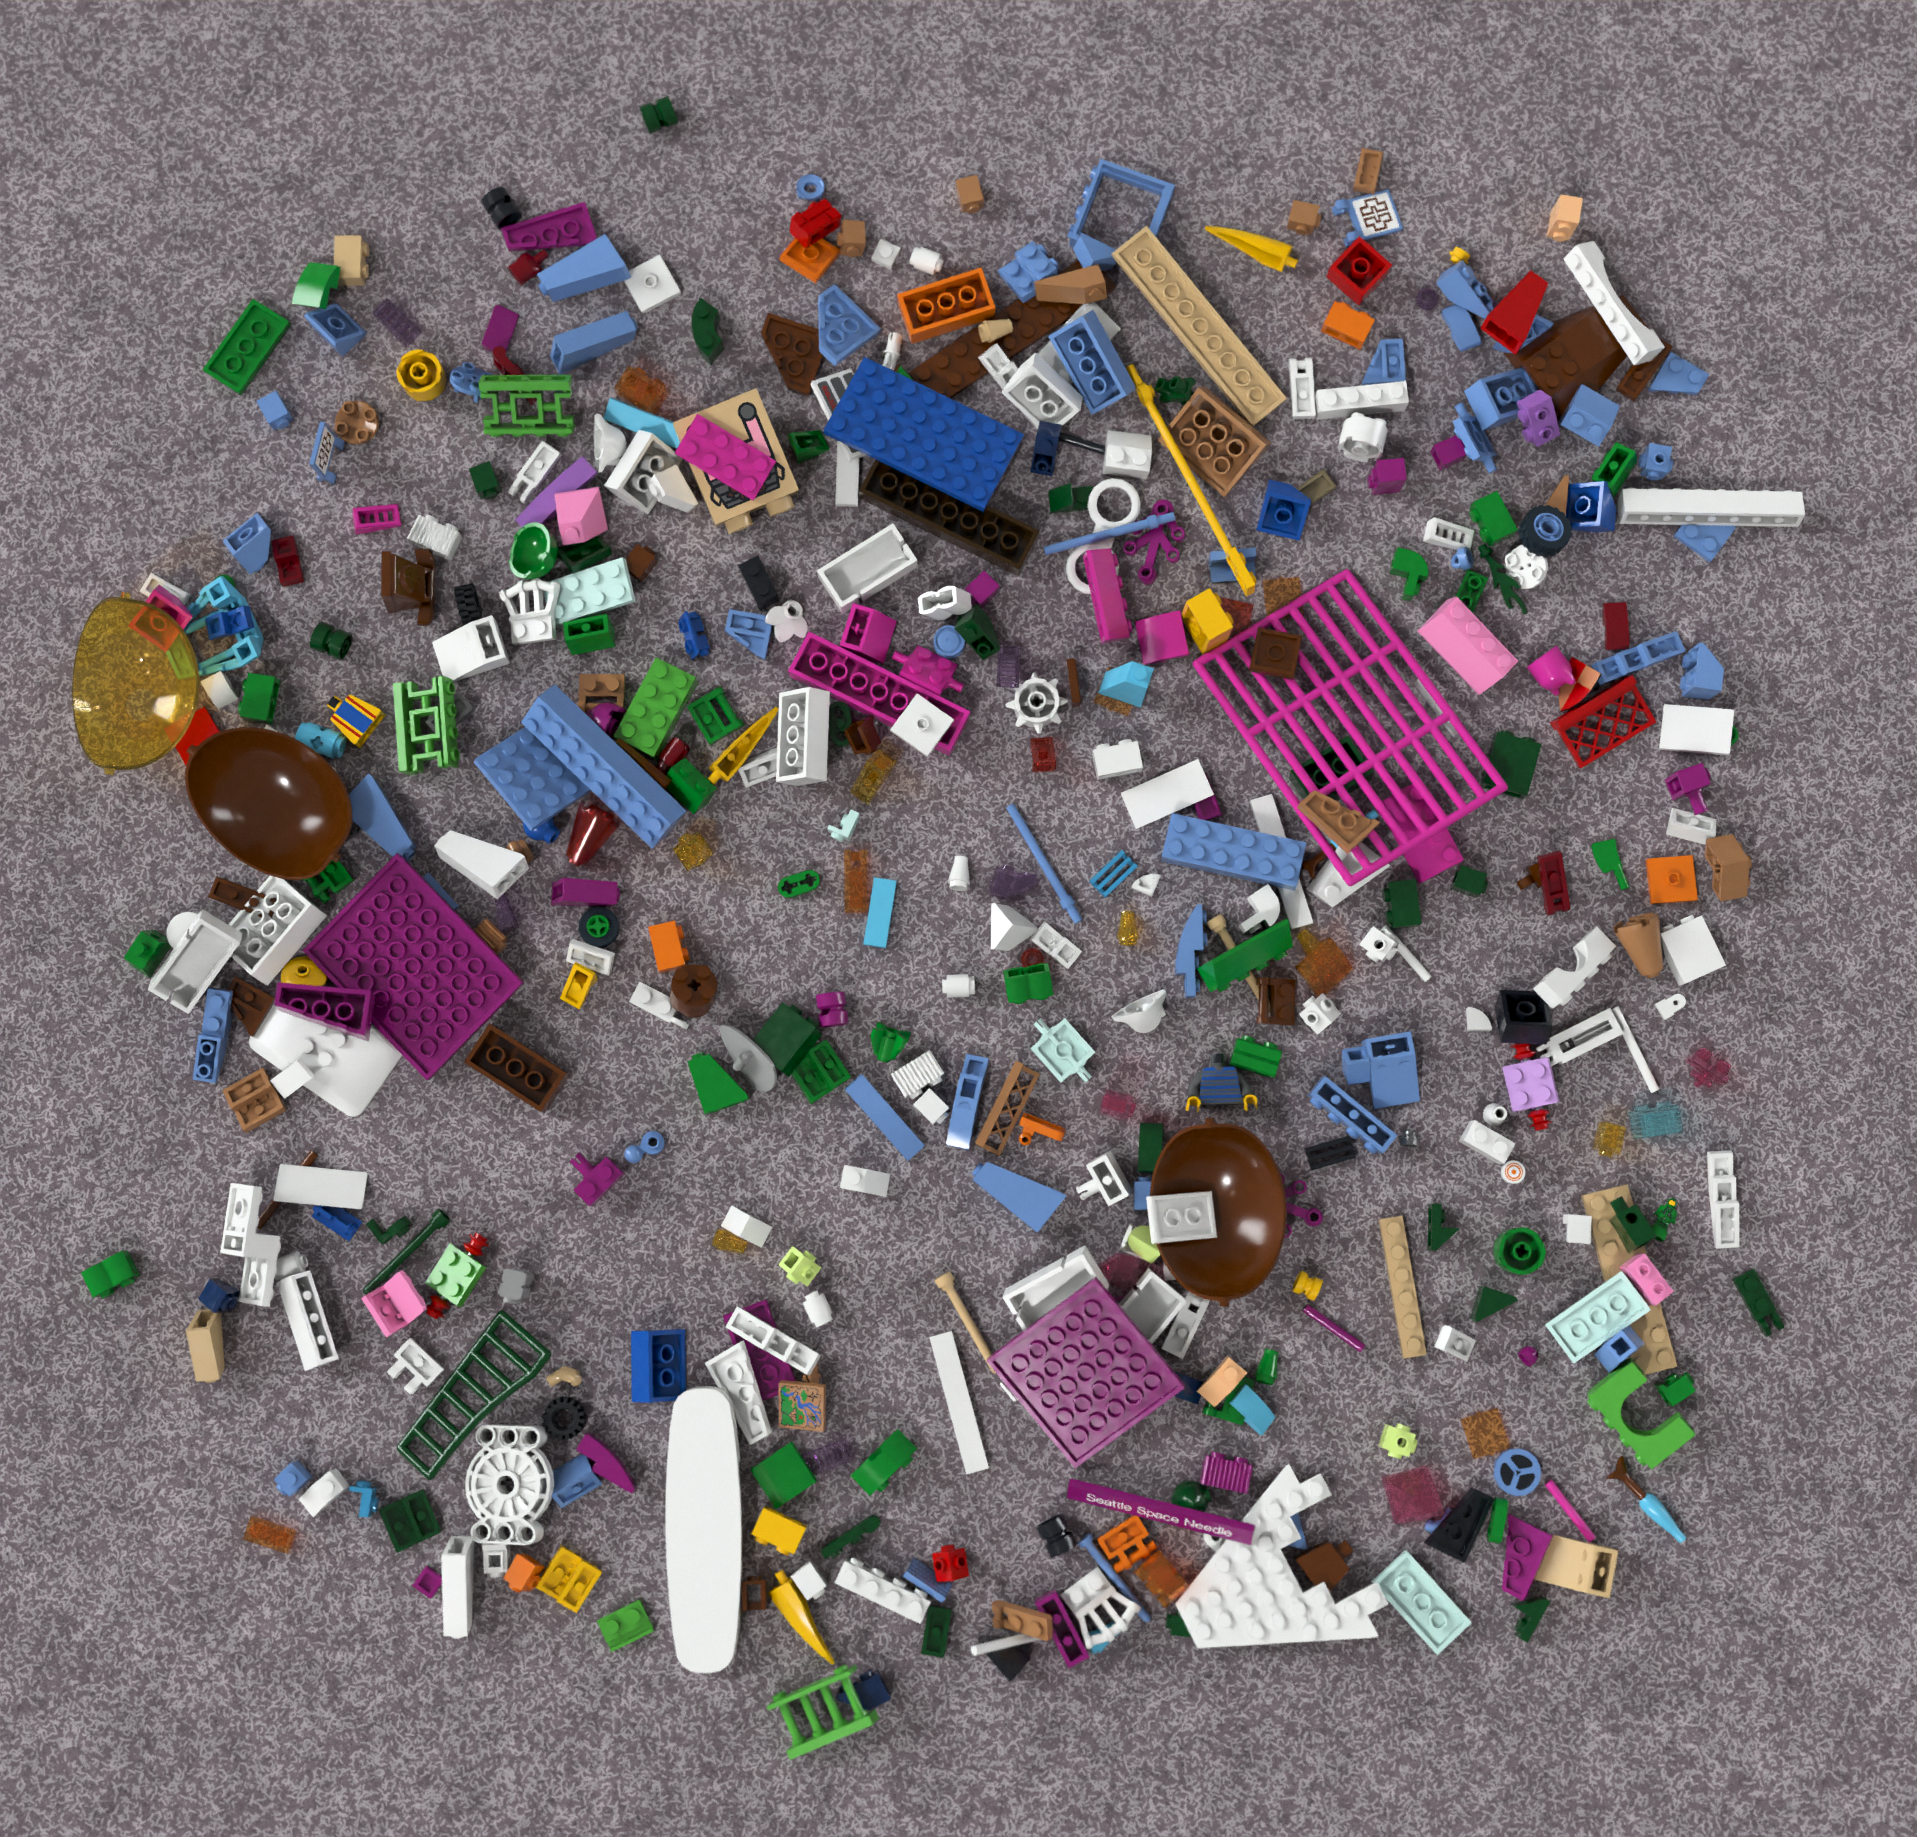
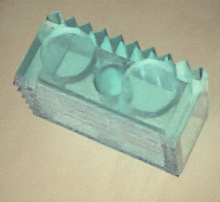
M1671 1101L1657 1103V1108L1650 1109L1648 1104L1634 1106L1635 1111L1628 1112L1633 1139L1684 1132L1679 1105H1671Z

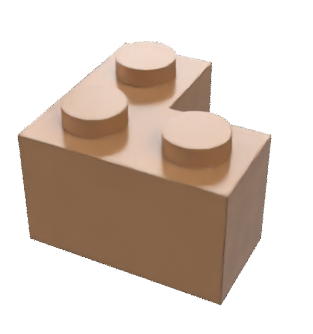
M1733 834L1706 839L1705 858L1713 869L1712 889L1720 902L1747 897V890L1750 887L1749 869L1752 867L1750 856L1746 855L1743 851L1742 844L1737 842Z

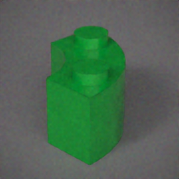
M897 1428L850 1476L869 1496L876 1490L881 1493L890 1483L887 1479L900 1466L905 1469L913 1461L911 1455L917 1448Z

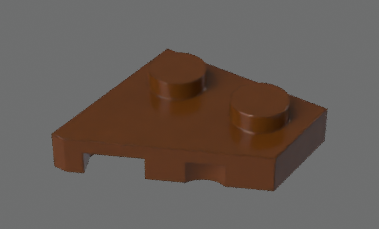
M235 976L227 989L233 991L231 1006L238 1019L246 1027L247 1033L254 1037L272 1008L275 997Z

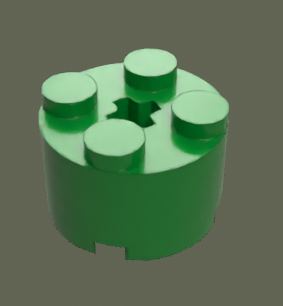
M1510 1228L1503 1231L1495 1240L1493 1254L1495 1262L1504 1271L1511 1274L1526 1275L1534 1272L1543 1264L1546 1248L1535 1231L1528 1228ZM1520 1247V1249L1523 1250V1254L1518 1255V1253L1515 1252L1516 1248Z

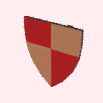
M1571 657L1569 663L1571 664L1575 684L1570 685L1566 683L1559 688L1561 712L1575 707L1592 690L1599 688L1598 680L1602 674L1574 657Z

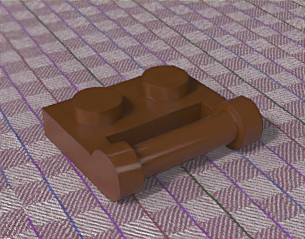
M1267 977L1256 978V985H1259V1010L1256 1024L1294 1026L1295 980ZM1268 986H1270V1017H1268Z

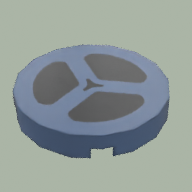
M1513 1448L1502 1452L1497 1457L1494 1463L1493 1475L1498 1487L1505 1493L1514 1496H1524L1534 1491L1539 1484L1541 1469L1536 1457L1529 1451Z

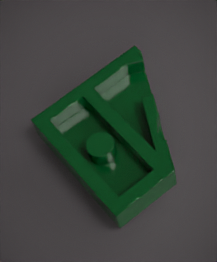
M595 536L586 542L559 546L557 542L559 551L557 557L573 574L612 555L610 547L600 536Z

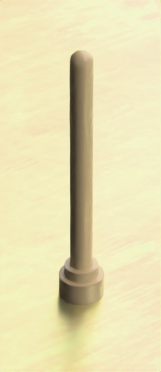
M1221 913L1206 923L1210 930H1214L1215 933L1219 934L1229 951L1236 947L1225 928L1227 927L1225 924L1226 919ZM1250 970L1248 972L1251 976L1245 979L1259 1001V985H1256V978ZM1268 1000V1013H1269L1271 1007H1270V1001Z
M948 1271L934 1281L938 1288H941L948 1294L986 1361L992 1353L953 1286L955 1285L953 1282L954 1277ZM987 1363V1365L989 1366L991 1372L994 1373V1374H996L995 1371H994V1370L990 1367V1365Z

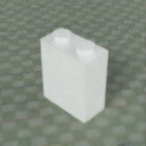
M1692 914L1681 919L1682 924L1675 928L1673 924H1670L1660 929L1662 953L1678 986L1726 966L1702 916L1694 918Z

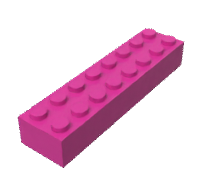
M811 632L807 633L788 670L791 678L809 687L829 691L831 698L844 702L849 707L869 717L874 716L875 720L891 728L915 695L919 694L954 719L952 725L934 748L948 756H951L970 719V711Z

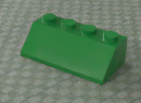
M1286 918L1197 968L1210 993L1218 989L1219 993L1231 987L1230 982L1234 979H1237L1238 982L1251 976L1248 971L1254 968L1257 972L1269 966L1267 961L1272 958L1278 961L1287 956L1286 950L1293 947L1289 921Z

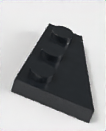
M1471 1487L1424 1543L1465 1563L1494 1498Z

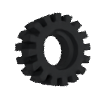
M473 583L456 586L454 588V595L463 625L482 619L481 605Z
M567 1396L551 1401L545 1407L544 1414H542L544 1419L542 1424L545 1426L547 1434H551L552 1438H558V1440H568L577 1436L586 1424L585 1419L587 1416L584 1412V1406H581L580 1401ZM567 1409L572 1413L573 1422L569 1427H561L557 1424L556 1414L559 1410Z

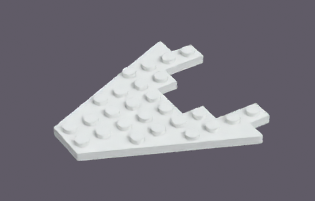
M1290 1464L1286 1465L1241 1520V1522L1255 1525L1251 1545L1226 1539L1177 1600L1175 1605L1197 1648L1376 1638L1378 1636L1368 1615L1388 1605V1602L1377 1582L1335 1603L1324 1582L1302 1592L1281 1551L1282 1548L1301 1539L1290 1516L1332 1495L1321 1473L1299 1484Z

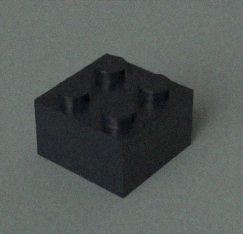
M1500 990L1495 1005L1500 1042L1546 1045L1553 1027L1548 1004L1535 991Z

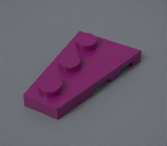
M1508 1514L1509 1525L1508 1536H1506L1507 1547L1502 1590L1525 1601L1553 1539V1535L1514 1515Z

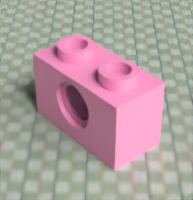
M1637 1253L1619 1267L1648 1305L1656 1306L1674 1292L1645 1253Z

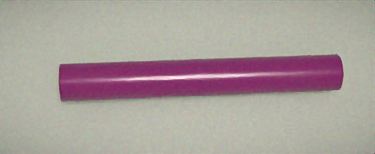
M1307 1304L1302 1312L1357 1351L1361 1352L1365 1347L1364 1343Z

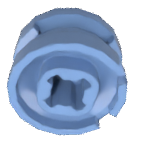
M952 625L939 628L933 639L936 653L948 660L960 656L965 647V640L954 629L955 626Z

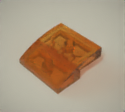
M1327 937L1295 969L1304 978L1307 986L1318 997L1322 993L1324 995L1329 993L1353 970V967L1332 938Z

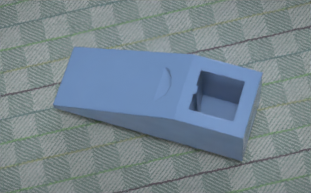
M1463 260L1441 273L1436 282L1449 301L1484 319L1498 305L1489 296L1484 284L1480 283L1474 276L1472 268L1466 265Z

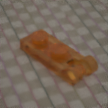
M860 849V852L844 850L845 913H868L867 849ZM851 861H860V867H851Z

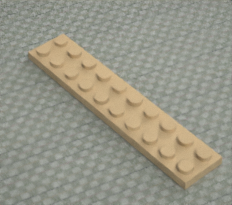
M1147 226L1112 253L1114 260L1251 426H1255L1287 399Z

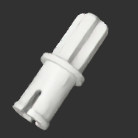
M889 333L887 347L883 351V366L894 370L896 360L900 358L899 349L903 339L901 334Z

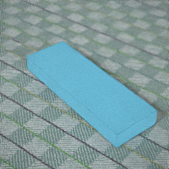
M874 877L863 945L886 948L897 881Z

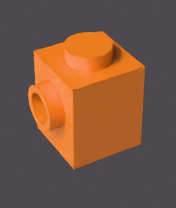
M517 1553L503 1579L509 1582L508 1587L515 1592L531 1591L538 1585L540 1581L539 1576L545 1566L527 1554Z

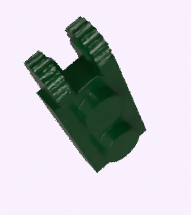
M1750 1269L1732 1279L1753 1320L1757 1322L1765 1337L1771 1335V1330L1763 1319L1768 1315L1778 1330L1784 1328V1324L1776 1313L1777 1310L1755 1269Z
M872 1514V1516L865 1518L822 1547L821 1553L826 1559L830 1556L833 1559L844 1552L842 1547L848 1543L853 1546L862 1540L864 1532L873 1533L880 1526V1517Z

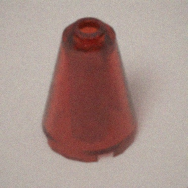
M581 801L578 806L566 851V856L569 857L568 861L578 867L581 864L586 865L622 823L619 819L617 822H614L612 814L593 804L590 807L584 806L585 801Z

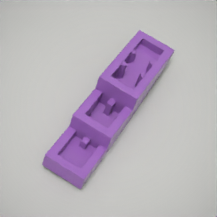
M580 457L548 485L515 520L521 527L532 522L544 525L547 520H552L557 515L555 493L584 489L598 472L584 457Z

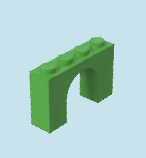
M1630 1357L1587 1391L1589 1398L1587 1402L1595 1412L1600 1410L1605 1416L1603 1421L1611 1430L1615 1428L1621 1434L1619 1436L1621 1442L1627 1448L1631 1446L1635 1450L1636 1454L1634 1456L1643 1466L1647 1464L1652 1470L1696 1434L1694 1428L1679 1411L1652 1430H1638L1625 1422L1621 1415V1407L1624 1400L1648 1380L1647 1375Z

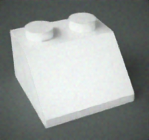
M1107 430L1102 474L1147 479L1150 472L1152 454L1151 435Z

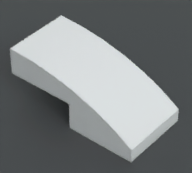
M1043 922L1030 938L1035 945L1066 969L1070 968L1082 952L1046 922Z
M299 1058L271 1079L270 1082L285 1099L315 1075Z

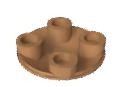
M363 401L344 402L335 418L336 433L349 444L359 445L368 442L375 436L379 427L377 412L370 404Z

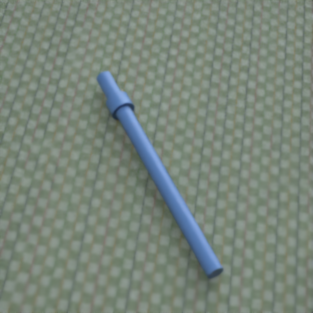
M1173 512L1160 516H1147L1145 520L1044 546V553L1049 555L1149 528V530L1155 529L1161 524L1175 521V516Z
M1014 804L1009 805L1006 808L1060 898V905L1063 910H1067L1074 924L1079 923L1083 919L1074 906L1075 901L1071 895L1068 896Z

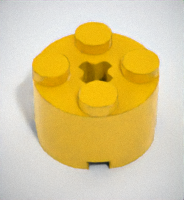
M420 349L409 351L403 355L396 374L405 392L416 401H429L438 397L446 388V374L437 357Z

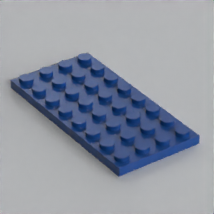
M866 357L863 358L823 430V434L982 512L986 509L1024 438V434Z

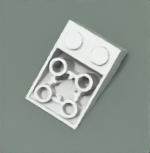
M492 615L470 622L432 642L442 675L452 679L453 682L510 664L497 621Z

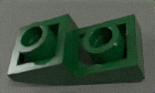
M1140 1123L1138 1172H1154L1155 1165L1162 1152L1164 1129L1162 1123Z

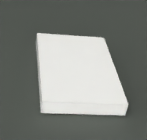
M1664 704L1659 750L1729 756L1734 710Z
M1212 1191L1146 1197L1151 1244L1217 1238Z

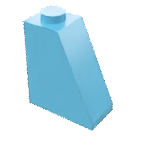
M1131 661L1105 672L1098 694L1141 708L1154 668Z

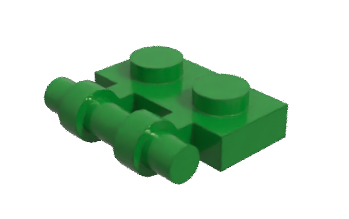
M340 860L337 863L332 861L319 873L325 880L322 884H319L315 877L302 879L303 882L309 884L313 890V895L319 898L323 904L331 900L326 893L327 890L331 888L335 894H338L355 881Z

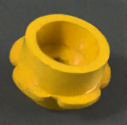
M1455 247L1453 251L1449 252L1451 256L1450 261L1454 264L1462 260L1466 265L1468 264L1470 255L1466 251Z

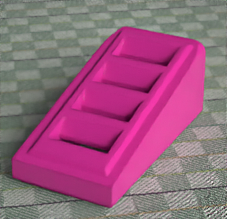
M398 504L352 508L355 534H364L401 526ZM388 511H392L393 521H389ZM378 513H383L384 522H380ZM374 514L375 523H370L369 515ZM365 516V524H361L360 517Z

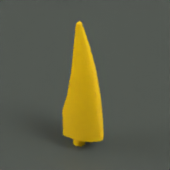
M1214 226L1205 227V230L1235 246L1265 266L1280 272L1283 271L1285 265L1292 268L1297 266L1298 260L1290 257L1293 249L1292 245L1242 230Z
M774 707L744 731L709 766L712 774L708 777V780L713 785L719 779L729 781L743 765L779 709L777 707Z
M783 1569L775 1573V1576L780 1584L767 1592L796 1632L818 1654L833 1665L835 1661L817 1630L805 1596L791 1577L788 1578Z

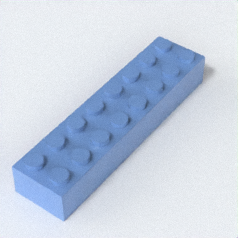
M555 684L537 697L521 723L653 849L669 835L686 813V810Z

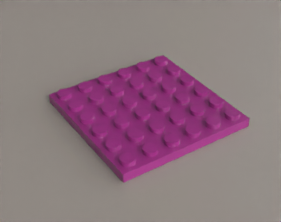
M1096 1276L990 1355L986 1360L1074 1468H1077L1185 1388L1182 1380Z

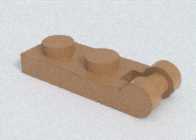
M1002 1600L992 1602V1612H994L992 1624L994 1628H1006L1045 1641H1049L1053 1637L1052 1615Z

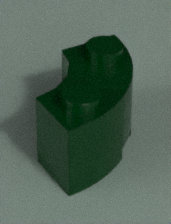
M700 297L692 313L691 329L700 355L711 366L724 350L722 339L716 334L720 316L715 307Z

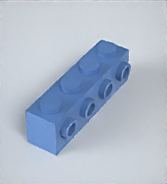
M1326 1076L1322 1077L1307 1095L1311 1098L1309 1102L1319 1110L1323 1108L1329 1113L1327 1117L1337 1125L1339 1123L1347 1128L1345 1132L1355 1140L1357 1138L1361 1139L1365 1143L1363 1147L1372 1154L1384 1153L1398 1136Z

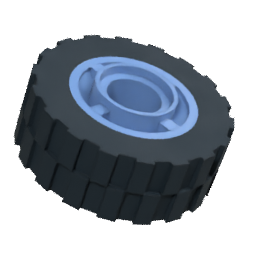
M1539 505L1532 508L1520 522V528L1518 529L1519 539L1522 541L1524 548L1526 547L1535 556H1543V558L1553 557L1570 541L1572 526H1570L1569 519L1558 508H1553L1550 505Z

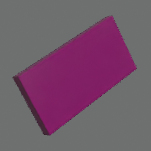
M767 1299L742 1308L778 1329ZM734 1312L723 1315L726 1325ZM728 1329L733 1346L743 1340L745 1342L762 1401L779 1395V1382L781 1380L796 1381L790 1364L762 1350Z

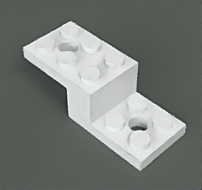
M231 1183L220 1253L245 1257L239 1302L270 1307L274 1295V1277L277 1274V1256L281 1248L280 1236L255 1233L259 1224L258 1211L259 1205L262 1202V1187Z

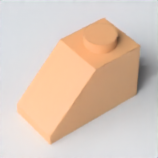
M1226 1356L1197 1392L1215 1407L1236 1387L1247 1372L1230 1357Z

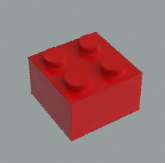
M1359 236L1330 266L1326 278L1359 306L1388 276L1392 264Z

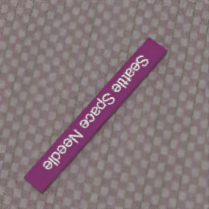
M1070 1478L1068 1484V1499L1248 1545L1252 1543L1255 1529L1253 1524Z

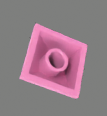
M599 487L555 493L558 526L563 545L586 542L608 530Z

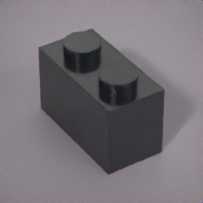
M759 556L738 565L759 611L779 602L778 594Z

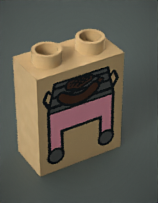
M757 388L673 422V428L680 443L694 418L699 414L776 461L754 501L689 463L715 527L725 524L728 533L732 534L754 524L750 516L752 512L766 507L770 517H773L795 507L791 496L798 494L799 489Z

